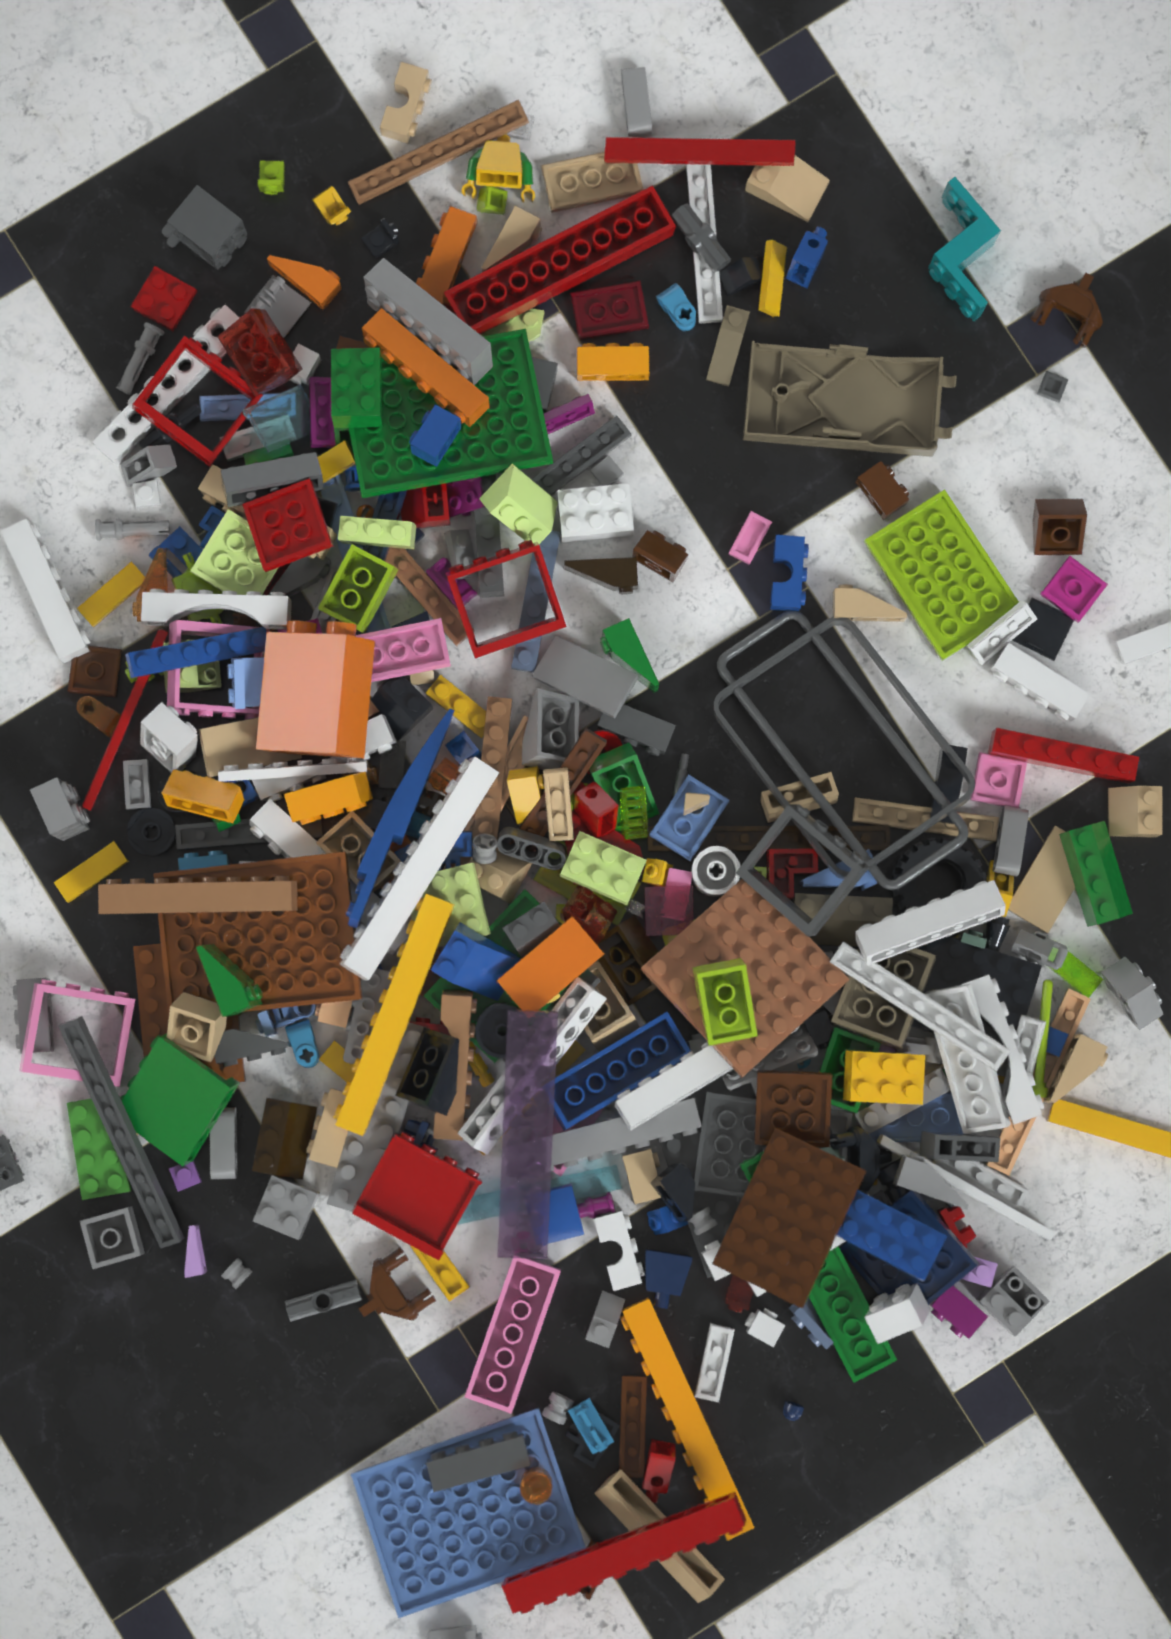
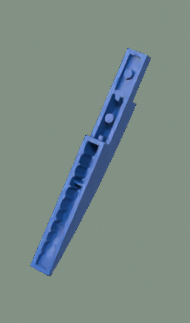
M453 709L448 710L416 756L373 834L357 872L356 878L360 880L355 894L358 897L356 902H351L346 913V916L349 917L348 926L358 928L392 842L399 845L403 843L452 721Z

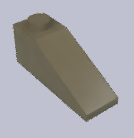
M727 305L707 374V381L729 386L748 322L749 311Z

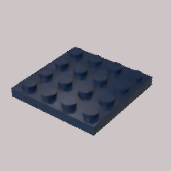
M912 1190L905 1193L890 1207L947 1236L924 1282L848 1242H845L839 1248L842 1254L878 1295L887 1293V1295L893 1294L898 1287L904 1284H909V1286L918 1284L928 1305L979 1264L924 1199Z

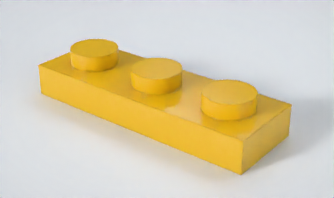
M440 674L425 694L447 712L449 709H453V717L482 739L484 737L486 710Z

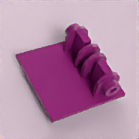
M481 477L447 483L450 517L461 514L463 517L471 516V511L484 507V504L479 499L483 495Z

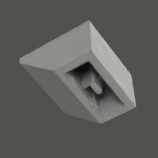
M1012 1266L995 1279L991 1288L987 1287L976 1298L1015 1337L1050 1302L1015 1266Z

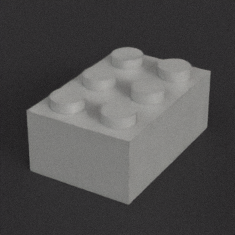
M54 778L30 789L50 835L65 841L90 829L87 824L90 822V818L86 810L79 806L77 802L81 800L79 793L71 784H67L66 781L64 782L59 778Z

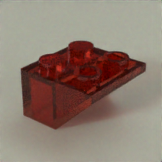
M578 884L562 910L564 921L566 922L573 916L596 945L603 939L618 912L610 903L594 894L592 890Z

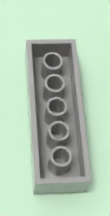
M385 258L364 276L369 306L375 311L381 308L473 385L493 367L491 343Z

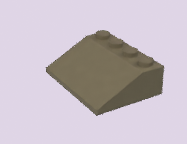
M914 948L876 963L924 994L936 962V955ZM848 976L850 980L844 986L831 1022L873 1041L902 1051L914 1018L851 976Z

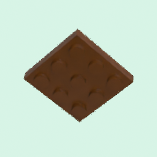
M757 1070L755 1145H767L774 1129L777 1128L815 1147H829L832 1073Z

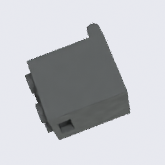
M198 185L167 220V224L162 229V234L165 237H169L167 239L169 247L173 248L181 241L216 270H219L221 266H226L232 258L231 254L236 248L242 247L247 239V232L242 219Z

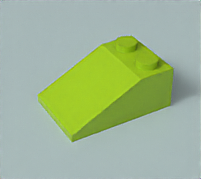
M738 958L692 967L708 1045L711 1046L758 1036L744 961Z

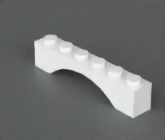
M150 589V592H142L141 622L146 626H169V623L194 612L205 609H227L251 617L266 629L287 630V621L291 620L292 601L282 592H271V596L261 595L260 592L248 591L246 595H237L235 591H222V594H213V591L199 590L198 594H194L183 589H176L174 593H165L163 589Z
M381 714L368 720L365 758H361V761L369 760L370 754L376 751L379 754L385 753L392 749V744L397 743L386 716ZM330 757L337 758V762H347V757ZM326 775L252 779L261 801L271 799L275 802L283 798L281 794L305 788L303 784L310 781L313 784L326 779Z
M986 975L964 983H971L980 1016L992 1026L999 1035L1003 1045L1010 1050L1007 1055L1010 1077L1004 1101L1012 1124L1014 1125L1042 1115L1041 1109H1044V1104L1040 1095L1034 1094L1032 1086L1036 1084L1031 1071L1026 1072L1023 1065L1027 1060L1023 1049H1017L1014 1039H1017L1018 1036L1013 1024L1008 1025L1005 1016H1008L1009 1013L1005 1002H999L996 993H999L1000 989L996 979H991L990 975Z

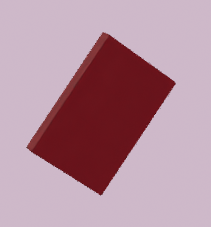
M641 281L570 293L579 341L649 328Z

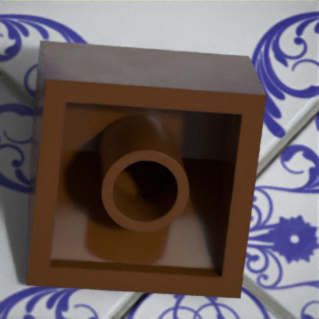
M1035 499L1033 513L1034 555H1082L1087 521V511L1083 499Z
M647 530L633 549L632 557H637L638 563L674 583L688 559L689 554L686 553V548L678 543L670 544L665 541L666 537L657 531L650 532Z

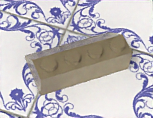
M795 893L793 903L813 919L831 895ZM846 896L817 935L809 937L817 945L840 946L842 942H845L851 947H858L856 931L865 924L871 923L873 925L881 922L883 918L892 915L893 898Z

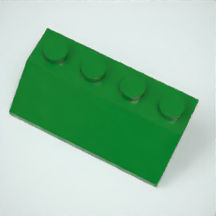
M1105 821L1059 834L1087 927L1133 914Z

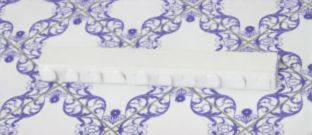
M477 757L469 758V760L465 759L458 768L460 774L456 781L454 779L450 781L445 789L447 795L444 800H439L432 810L434 813L430 822L426 820L420 828V838L417 842L413 841L406 851L408 857L404 863L399 862L394 869L393 874L396 876L391 883L387 882L380 892L382 898L379 903H374L367 912L369 917L365 925H359L353 935L356 938L351 946L347 945L341 953L340 957L343 960L340 965L361 979L369 980L499 774L498 771Z

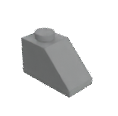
M170 444L147 446L120 464L127 486H133L134 483L146 482L164 476L177 467Z
M602 1290L585 1336L586 1340L609 1348L625 1302L624 1298Z

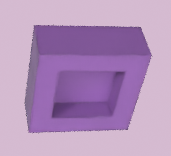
M194 1160L185 1166L179 1164L169 1169L178 1192L202 1182Z

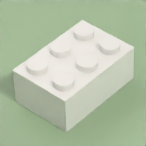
M629 483L557 490L562 543L630 537L634 535Z
M161 702L141 721L140 745L171 773L173 769L182 771L196 758L197 730L189 722L184 723L172 706L169 705L167 707Z

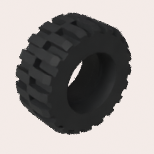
M931 838L912 846L897 861V865L891 875L893 877L892 880L897 879L950 842V838ZM960 846L938 862L945 863L956 871L960 879L961 889L965 891L973 888L975 884L986 880V874L982 872V863L980 859L974 857V852L970 848L966 849ZM917 877L904 886L891 890L893 891L894 905L897 904L900 914H903L911 907L917 906L919 908L927 905L921 900L916 891Z

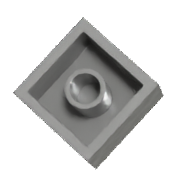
M272 1175L253 1222L299 1240L302 1238L320 1192L281 1176Z
M132 1206L80 1221L92 1269L145 1254Z

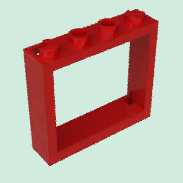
M184 336L135 400L132 409L208 466H211L259 403L263 394L255 386L256 384L251 381L247 383L241 379L242 375L233 367L228 369L221 363L222 359L215 353L210 352L208 354L204 351L199 341H195L191 337L188 339ZM184 351L188 352L250 399V402L213 451H210L146 403Z
M527 540L519 543V548L511 551L509 548L498 550L495 552L496 556L490 558L481 556L473 559V564L467 566L457 564L449 568L450 572L445 573L474 658L567 627L538 542L533 543L532 540ZM533 552L554 617L477 643L455 579Z

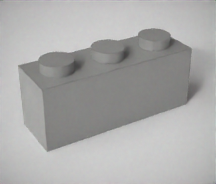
M49 978L16 980V985L13 986L14 1000H17L18 1010L14 1011V1020L16 1025L19 1024V1034H16L15 1041L16 1048L20 1049V1053L23 1051L34 984H41L42 979L50 980ZM43 993L33 1053L54 1052L51 993Z

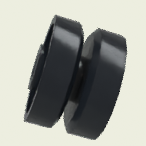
M507 1002L494 1003L486 1007L479 1015L475 1026L476 1040L480 1048L489 1056L499 1059L510 1058L520 1053L526 1046L530 1035L529 1023L524 1012L516 1005ZM504 1026L507 1028L505 1035L498 1033L499 1027Z

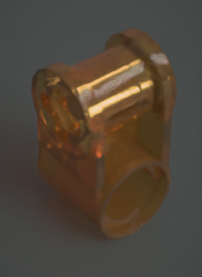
M91 696L81 697L77 702L78 713L96 729L111 738L121 715ZM86 704L89 706L92 704L94 711L86 712V710L83 707Z

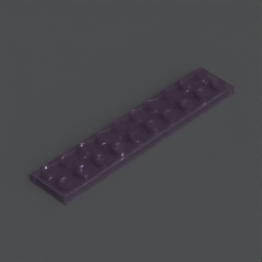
M507 1010L498 1258L547 1259L557 1011Z

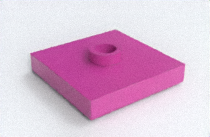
M1069 556L1040 595L1079 623L1108 584L1073 557Z

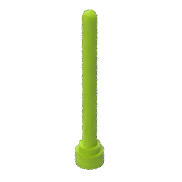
M1046 979L1043 982L1040 1020L1046 1021L1035 1064L1034 1081L1036 1085L1032 1086L1034 1094H1039L1043 1098L1048 1097V1088L1046 1087V1082H1044L1053 988V982L1050 979Z

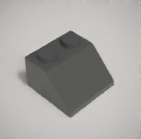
M543 901L502 928L523 958L559 928L560 925Z

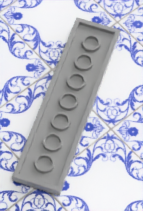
M408 1023L366 1133L361 1136L348 1131L328 1197V1205L352 1212L355 1203L394 1133L400 1134L409 1102L395 1095L423 1031V1026Z

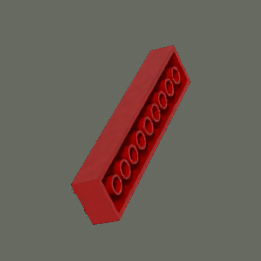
M652 185L443 292V303L448 310L481 335L673 236L676 225Z

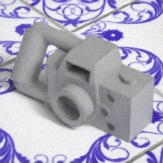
M1020 929L1011 949L1012 952L1025 957L1029 962H1037L1039 965H1046L1055 970L1062 967L1068 954L1067 946L1049 939L1048 935L1039 931L1031 934ZM1054 947L1059 950L1052 962L1048 958Z

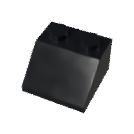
M405 676L390 678L371 699L379 710L374 717L381 714L386 716L393 735L398 742L433 710L432 704Z

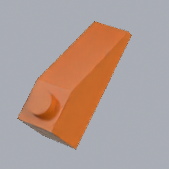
M269 255L267 258L271 268L322 310L327 307L342 289L339 276L332 270L327 272L319 266Z

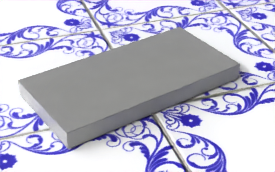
M555 635L532 674L534 679L614 719L639 678L637 674Z

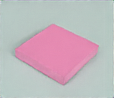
M980 752L974 776L975 788L970 800L1002 807L1006 805L1019 808L1027 761Z

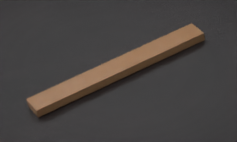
M518 99L348 181L357 203L360 205L484 145L488 140L493 141L528 124L529 120Z

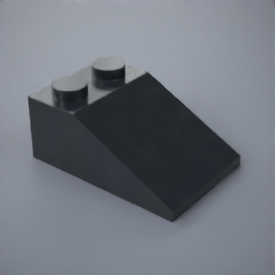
M424 1027L395 1096L414 1105L447 1116L457 1089L459 1039Z

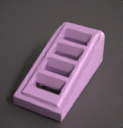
M198 1224L191 1225L188 1229L185 1278L202 1275L207 1272Z

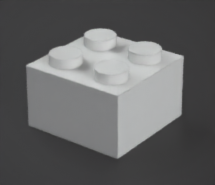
M904 1284L898 1287L893 1294L887 1295V1293H883L873 1299L874 1302L869 1306L865 1319L878 1344L923 1326L930 1308L918 1284L912 1286Z

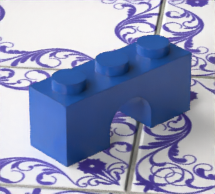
M775 536L773 563L786 565L791 571V578L782 583L773 582L771 586L770 610L799 611L801 605L805 606L806 591H802V582L807 580V567H803L804 558H808L809 544H805V537Z

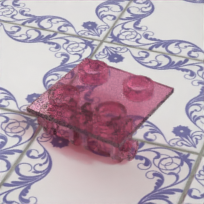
M693 886L645 887L646 936L679 935L693 922Z

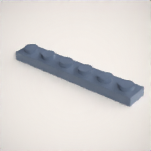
M554 530L539 544L551 581L553 579L561 532ZM533 553L519 629L543 621L546 617L549 599ZM542 636L515 645L511 669L534 673Z

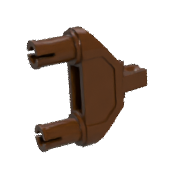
M1085 273L1079 284L1073 282V284L1043 290L1039 295L1040 303L1033 316H1031V320L1036 323L1038 317L1042 315L1038 325L1044 326L1052 309H1058L1082 323L1073 342L1078 345L1083 337L1084 339L1080 347L1086 348L1094 331L1100 329L1103 323L1100 310L1092 294L1093 291L1088 289L1094 277Z
M401 1247L384 1259L377 1258L374 1260L370 1294L366 1296L369 1302L359 1308L364 1317L376 1310L378 1315L383 1312L414 1321L418 1318L417 1316H419L418 1313L436 1302L434 1295L424 1300V1298L432 1293L428 1288L412 1300L406 1299L391 1277V1271L409 1260L406 1254L396 1259V1257L404 1253Z

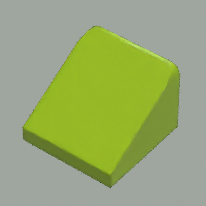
M492 186L480 188L476 210L481 213L504 215L508 191Z

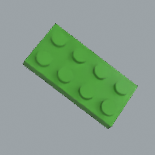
M92 1099L67 1103L82 1200L132 1191L131 1183Z

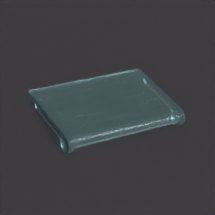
M301 385L243 410V415L249 418L268 453L310 434V400Z

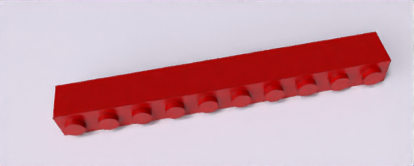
M734 1491L505 1578L501 1587L512 1614L517 1612L525 1614L535 1608L534 1606L538 1604L549 1605L558 1600L557 1597L565 1594L567 1597L579 1593L581 1588L588 1585L590 1588L601 1585L604 1579L610 1577L618 1579L626 1575V1571L634 1568L637 1571L642 1570L650 1565L649 1562L657 1559L659 1562L666 1561L673 1557V1553L681 1550L682 1553L692 1551L696 1548L697 1544L702 1542L711 1544L719 1540V1536L726 1533L735 1535L743 1530L742 1527H745L747 1519Z

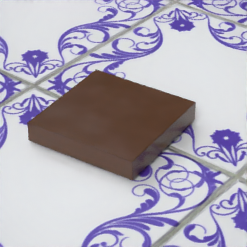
M88 646L90 652L72 659L68 683L69 693L117 698L122 649Z

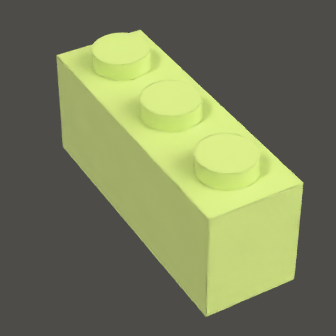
M340 516L338 540L344 544L414 549L416 525L413 522Z

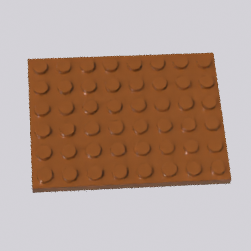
M347 852L154 873V878H169V883H178V878H193V883H201L202 878L217 877V882H226V877H241V882H250V877L265 876V881H274V876H289V881H297V911L158 913L168 1016L170 1005L183 992L217 1003L196 949L197 946L214 944L254 981L255 985L258 984L263 995V998H261L262 1004L244 1012L362 999L360 977L340 965L343 960L340 957L341 953L347 945L351 946L356 939L353 936L355 928L348 926L349 917L346 916L348 907L352 902Z

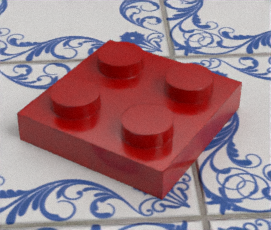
M155 266L132 303L131 308L173 332L196 295L197 290Z

